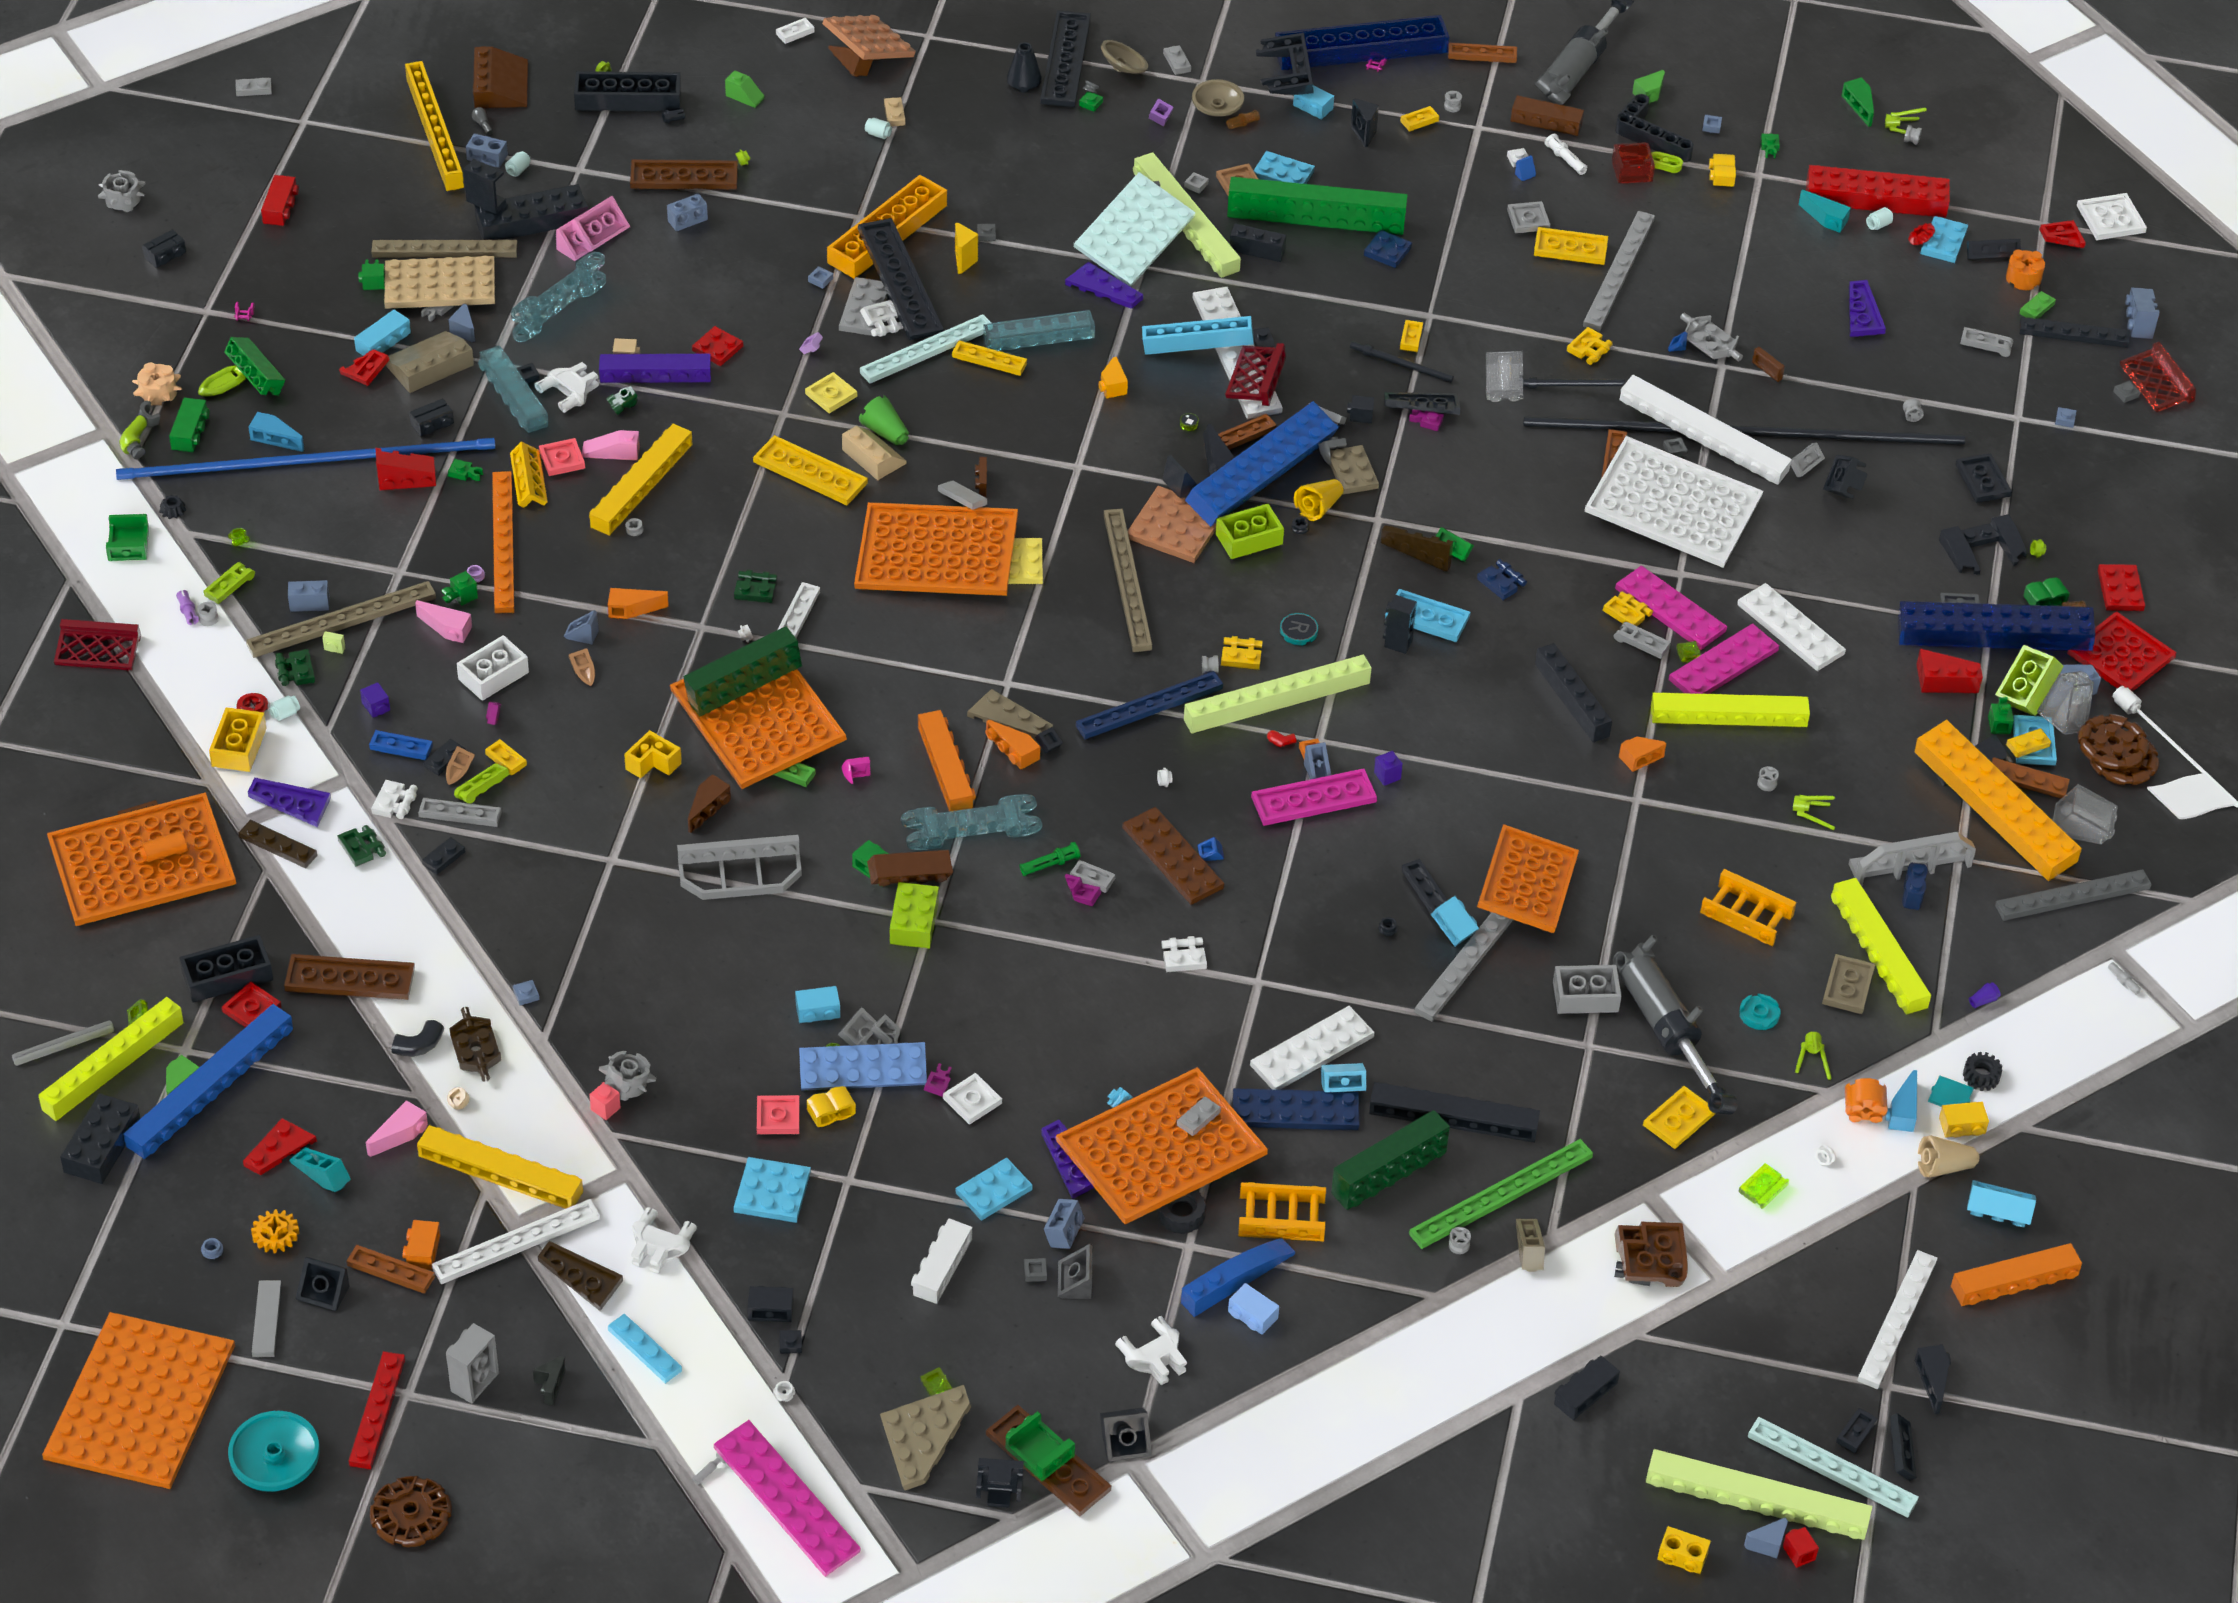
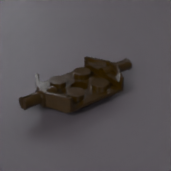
M463 1007L460 1010L463 1019L449 1028L460 1069L478 1072L483 1082H485V1077L489 1081L488 1069L501 1061V1052H499L491 1020L471 1016L469 1007H465V1009ZM474 1046H478L481 1048L478 1051L471 1050V1048Z

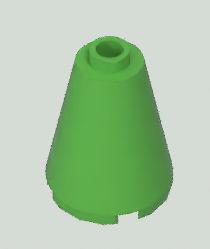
M883 395V398L878 396L871 400L864 408L866 410L864 415L860 414L859 422L895 445L906 443L909 438V432L890 400L885 395Z

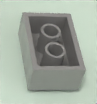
M1616 965L1555 966L1553 987L1557 1014L1619 1012L1621 991Z
M473 1323L462 1332L459 1340L447 1349L446 1358L451 1392L472 1404L499 1374L495 1335Z

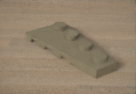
M993 689L967 711V717L973 719L978 717L983 719L985 723L987 720H992L1029 734L1033 739L1039 733L1053 727V724Z

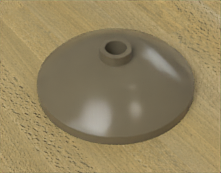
M1113 40L1103 41L1101 45L1102 53L1116 71L1140 74L1147 70V61L1131 47Z
M1218 79L1208 80L1195 87L1192 93V102L1204 114L1223 117L1237 112L1242 107L1244 94L1232 82Z

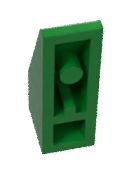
M1862 77L1844 82L1842 97L1868 127L1872 126L1874 109L1871 87Z

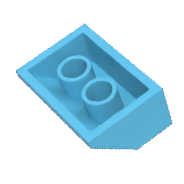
M1973 1180L1967 1210H1970V1214L1983 1217V1214L1992 1216V1220L2004 1222V1219L2013 1221V1225L2025 1227V1224H2031L2036 1196Z

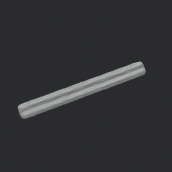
M111 1020L28 1048L12 1055L13 1062L18 1066L114 1032V1026Z

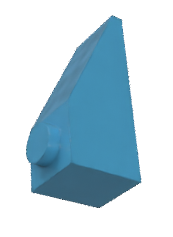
M261 412L256 413L249 425L250 440L300 452L304 451L302 435L274 415Z
M1913 1070L1891 1101L1890 1108H1888L1885 1115V1120L1888 1121V1129L1914 1132L1917 1120V1070Z

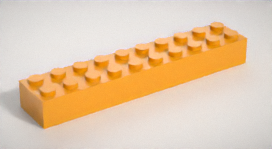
M1945 720L1917 738L1914 752L2047 881H2050L2078 862L2082 848L1948 720Z

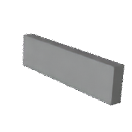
M423 798L418 814L421 818L498 827L502 808Z
M281 1280L259 1281L252 1357H275L282 1287Z

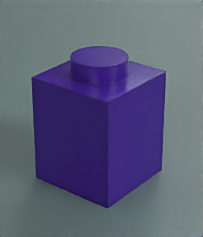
M378 682L360 690L362 704L372 718L390 711L389 697Z
M1392 750L1375 758L1374 774L1384 786L1401 779L1403 763Z

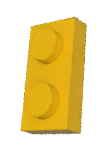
M1429 106L1402 115L1400 122L1408 131H1412L1438 122L1439 115Z
M1405 320L1400 350L1418 352L1423 322Z
M2040 728L2008 739L2006 745L2015 757L2019 758L2050 747L2051 741Z
M501 739L485 749V754L495 763L508 768L510 775H514L527 766L526 759Z

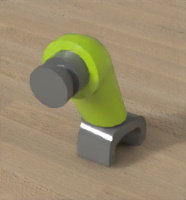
M150 401L141 403L138 416L125 429L119 441L121 450L125 454L130 453L136 460L145 454L144 448L140 445V435L146 427H154L159 424L160 420L158 413L149 415Z

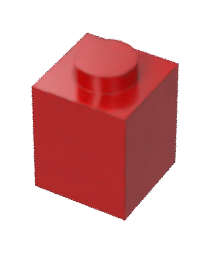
M1806 1527L1798 1530L1793 1529L1785 1535L1783 1548L1796 1568L1816 1560L1819 1547Z

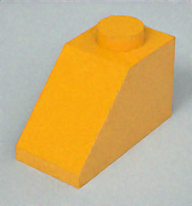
M1113 357L1101 373L1099 389L1101 392H1104L1106 399L1127 394L1128 380L1117 357Z

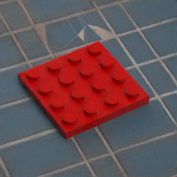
M2117 611L2072 645L2067 652L2068 655L2081 664L2092 665L2101 678L2117 689L2124 686L2132 692L2171 662L2177 653Z

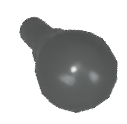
M481 107L475 108L472 111V119L483 127L487 135H491L493 130L488 124L486 110Z

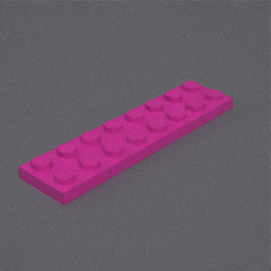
M747 1420L714 1443L713 1448L824 1577L860 1553L861 1548L750 1420Z

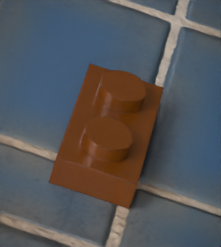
M979 457V465H975V476H979V478H975V489H979V495L986 497L987 457Z

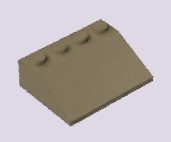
M444 331L389 355L390 360L386 364L387 368L405 389L411 393L473 366L474 361L472 348L459 336Z

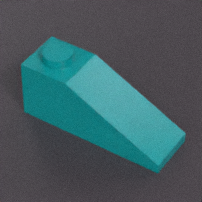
M1803 189L1801 191L1799 206L1822 226L1840 233L1849 220L1851 207Z
M305 1147L290 1159L291 1164L325 1189L334 1192L339 1191L351 1180L343 1162L339 1158Z

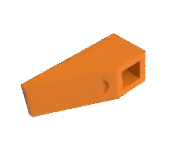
M610 588L608 618L630 619L669 606L668 591Z
M992 720L986 721V736L989 740L994 741L999 750L1004 752L1013 764L1023 769L1040 760V746L1029 734Z

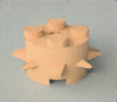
M149 362L138 373L137 380L132 381L138 384V389L133 394L134 396L142 397L144 401H150L151 405H162L164 401H172L176 397L177 390H182L181 387L176 385L181 375L174 374L173 368L170 365Z

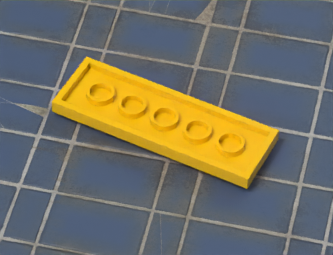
M775 435L753 457L754 463L845 505H848L868 484L867 477Z

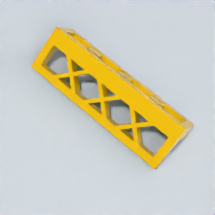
M521 441L510 452L518 505L525 508L533 500L545 506L548 501L539 450Z

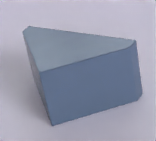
M463 304L449 318L450 333L474 342L473 323L467 304Z
M593 610L571 622L564 637L569 640L592 645L599 631L597 612Z
M1325 742L1305 747L1304 766L1310 780L1331 775Z
M1786 1517L1747 1533L1744 1543L1745 1548L1777 1558L1788 1523Z

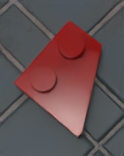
M2074 220L2040 225L2039 230L2045 242L2078 248L2085 247L2086 242Z
M373 349L363 357L353 360L355 364L346 369L343 366L339 371L341 375L368 386L390 359L388 355Z

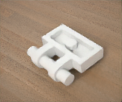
M891 300L869 305L860 310L867 325H875L876 328L871 330L873 336L881 337L889 332L896 333L903 329L901 322L897 323L896 321L898 315Z
M385 780L371 808L372 814L391 818L395 812L397 813V818L403 819L410 810L411 802L417 796V786L411 785L405 791V784Z
M1188 936L1187 939L1169 938V940L1161 941L1162 949L1170 948V951H1164L1163 953L1166 972L1207 969L1204 948L1195 947L1203 945L1202 937L1194 938V936ZM1178 947H1188V949H1185V950H1178L1177 948H1178Z

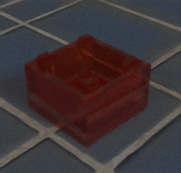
M1649 143L1614 144L1612 163L1618 183L1653 182L1655 164Z

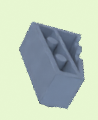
M2131 287L2130 294L2126 295L2125 304L2128 305L2126 316L2129 317L2127 328L2131 332V337L2153 339L2160 313L2159 310H2155L2158 305L2154 303L2155 295L2153 289Z

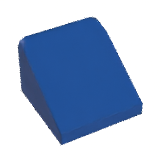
M1531 155L1516 161L1515 175L1521 181L1536 176Z
M1215 837L1197 845L1199 856L1204 861L1224 859L1222 845Z

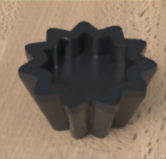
M177 495L166 496L160 504L159 513H162V517H168V519L174 517L177 519L179 515H184L183 512L186 511L185 503Z

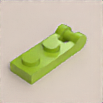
M237 562L203 590L204 596L220 604L247 580H252L255 576V571L250 568L246 569L245 565Z
M497 763L493 764L455 790L454 796L466 803H473L476 796L486 792L488 788L500 783L505 777L510 775L508 768Z

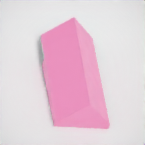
M610 196L556 230V250L576 261L628 229L630 225L614 197Z

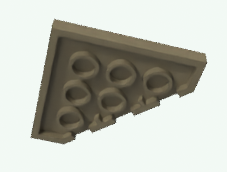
M964 1385L880 1414L904 1491L927 1482L930 1477L929 1473L934 1465L938 1464L945 1452L947 1443L954 1437L964 1415L969 1412L971 1405Z

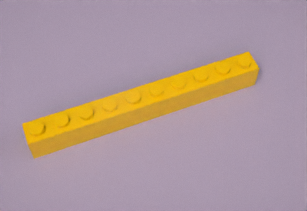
M423 62L405 64L407 82L446 191L464 188L462 169Z

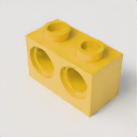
M1668 1526L1657 1560L1663 1561L1668 1565L1681 1567L1688 1572L1701 1574L1711 1541Z

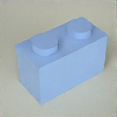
M1245 1283L1229 1299L1228 1312L1234 1318L1240 1319L1247 1324L1251 1330L1257 1331L1262 1335L1278 1319L1279 1305Z

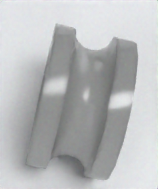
M633 518L626 522V531L629 535L639 536L643 533V525L640 519Z

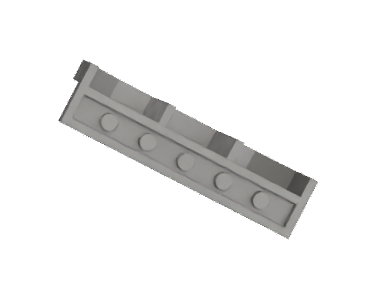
M1958 832L1882 844L1865 857L1850 859L1849 866L1854 877L1863 886L1865 877L1893 873L1896 880H1900L1902 871H1906L1911 862L1925 864L1930 874H1934L1936 865L1965 861L1967 868L1972 867L1976 848L1971 840Z
M798 835L677 845L680 885L702 900L784 893L802 876ZM795 854L797 867L795 871L782 883L763 885L759 857ZM755 858L758 885L726 888L723 861ZM719 861L722 889L703 890L684 878L683 864Z

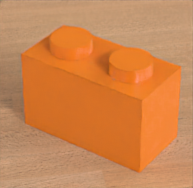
M413 1220L412 1228L407 1230L408 1245L403 1248V1259H406L407 1263L423 1269L433 1270L432 1263L435 1262L441 1235L439 1222Z

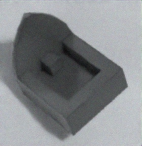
M1332 437L1318 446L1323 459L1328 465H1331L1330 450L1342 449L1347 443L1345 438Z

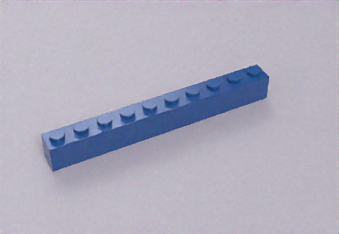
M272 1004L124 1133L126 1147L143 1159L153 1154L178 1129L184 1127L194 1115L199 1114L210 1101L215 1100L218 1094L225 1088L230 1087L234 1080L243 1075L251 1065L258 1062L267 1051L273 1049L283 1037L291 1033L293 1030L291 1015Z

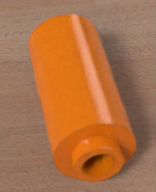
M177 831L141 843L142 848H139L142 860L146 859L147 862H151L187 850V844L182 831Z

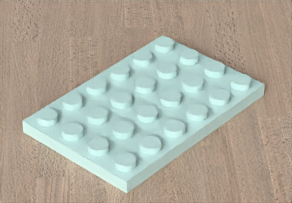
M1139 172L1074 243V247L1131 287L1194 218L1195 212Z

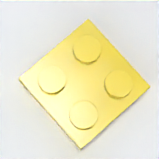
M834 372L805 388V394L828 413L833 412L857 397V391Z

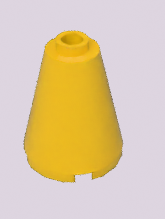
M1336 479L1302 485L1295 491L1294 505L1300 509L1301 516L1306 517L1309 521H1316L1322 518L1342 496L1343 486Z

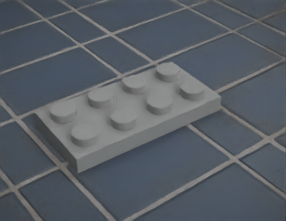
M855 277L839 324V331L873 336L871 330L876 327L875 325H867L860 310L863 307L886 301L888 294L882 281Z

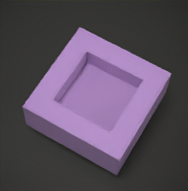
M817 332L807 337L799 350L803 354L816 351L820 347L819 343L823 338L822 335Z

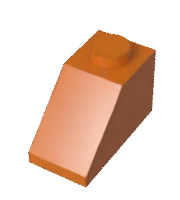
M1636 736L1621 744L1619 758L1634 772L1663 758L1666 743Z

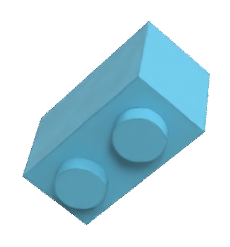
M1314 85V93L1294 95L1293 106L1321 120L1333 110L1334 95Z
M1455 896L1437 907L1431 914L1455 947L1479 929L1476 920L1469 916L1462 901L1458 900Z
M836 986L795 991L799 1023L840 1018V1002Z
M1363 1063L1321 1065V1083L1324 1092L1366 1091V1069Z

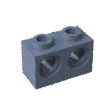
M473 134L466 145L467 160L472 161L476 159L500 168L508 155L507 141Z
M698 193L668 204V222L675 231H679L708 220L707 203Z
M1058 1199L1044 1227V1232L1051 1248H1071L1085 1219L1078 1200Z

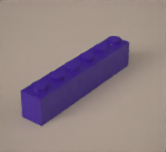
M600 354V383L711 382V355Z

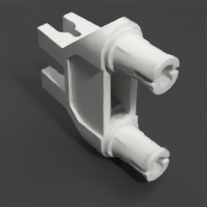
M581 362L571 368L551 370L548 372L547 377L535 383V388L539 393H543L551 387L558 388L567 396L566 399L558 403L560 410H563L565 413L575 406L585 404L587 393L599 386V383L596 381L598 375L594 371L587 374L584 371L587 369V366Z
M647 1207L640 1220L635 1221L632 1225L636 1245L631 1253V1257H634L631 1262L633 1265L640 1267L645 1257L650 1255L652 1256L650 1264H653L651 1271L659 1274L666 1261L675 1259L688 1251L690 1239L697 1230V1226L692 1222L690 1224L689 1221H686L679 1234L676 1235L653 1227L651 1225L658 1216V1212L653 1208L651 1210L650 1207Z
M1159 1316L1158 1320L1156 1318L1151 1323V1326L1160 1335L1157 1339L1138 1349L1133 1346L1127 1336H1123L1122 1339L1119 1338L1116 1341L1115 1345L1124 1354L1125 1362L1130 1368L1152 1374L1163 1385L1169 1382L1167 1377L1169 1370L1166 1368V1365L1169 1364L1178 1375L1186 1372L1184 1366L1187 1364V1361L1178 1351L1179 1331L1171 1328L1164 1318Z

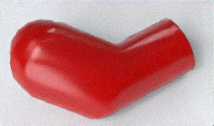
M1275 730L1267 733V739L1277 747L1297 742L1294 733L1286 736Z

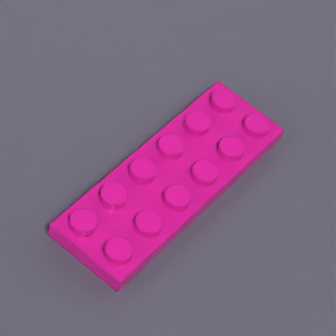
M1642 565L1616 583L1615 589L1617 591H1623L1626 594L1630 593L1635 597V600L1647 604V607L1653 610L1652 616L1700 650L1727 630L1725 624Z
M1752 623L1671 673L1669 681L1683 693L1710 694L1779 650V645Z
M1365 769L1253 791L1251 794L1263 826L1377 802V796Z

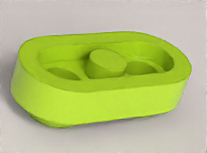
M1652 152L1649 154L1648 164L1655 169L1677 173L1682 170L1683 160L1674 155Z

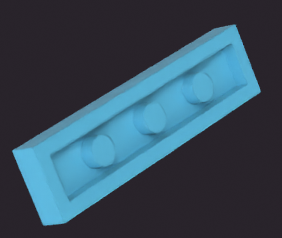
M625 1313L608 1325V1331L665 1384L682 1372V1366Z

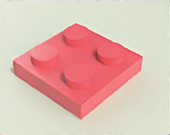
M575 438L539 446V452L549 476L585 469V462Z
M799 1095L757 1096V1134H799Z

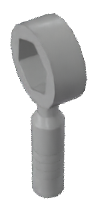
M716 1453L717 1458L714 1461H710L692 1478L695 1484L699 1485L717 1468L720 1462L726 1464L718 1453Z

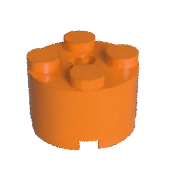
M2015 250L2009 259L2006 272L2007 282L2009 284L2010 282L2013 283L2014 287L2019 290H2032L2035 286H2039L2045 268L2042 254L2038 251Z
M1861 1078L1855 1080V1084L1850 1085L1848 1083L1845 1086V1112L1851 1122L1870 1120L1873 1123H1879L1883 1120L1882 1117L1888 1111L1887 1087L1885 1084L1882 1086L1879 1084V1080Z

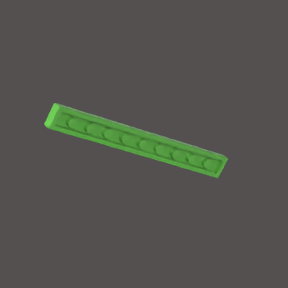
M1579 1139L1410 1229L1409 1235L1423 1249L1449 1235L1452 1229L1464 1227L1590 1160L1593 1157V1152Z

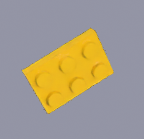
M1683 1086L1644 1120L1643 1126L1676 1149L1712 1118L1715 1113L1709 1110L1706 1101Z

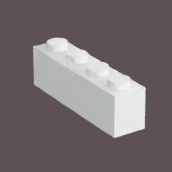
M948 1219L945 1226L942 1225L940 1227L938 1239L936 1242L933 1241L931 1243L928 1257L923 1258L919 1273H915L912 1278L911 1286H913L914 1296L935 1304L938 1303L972 1241L971 1226Z

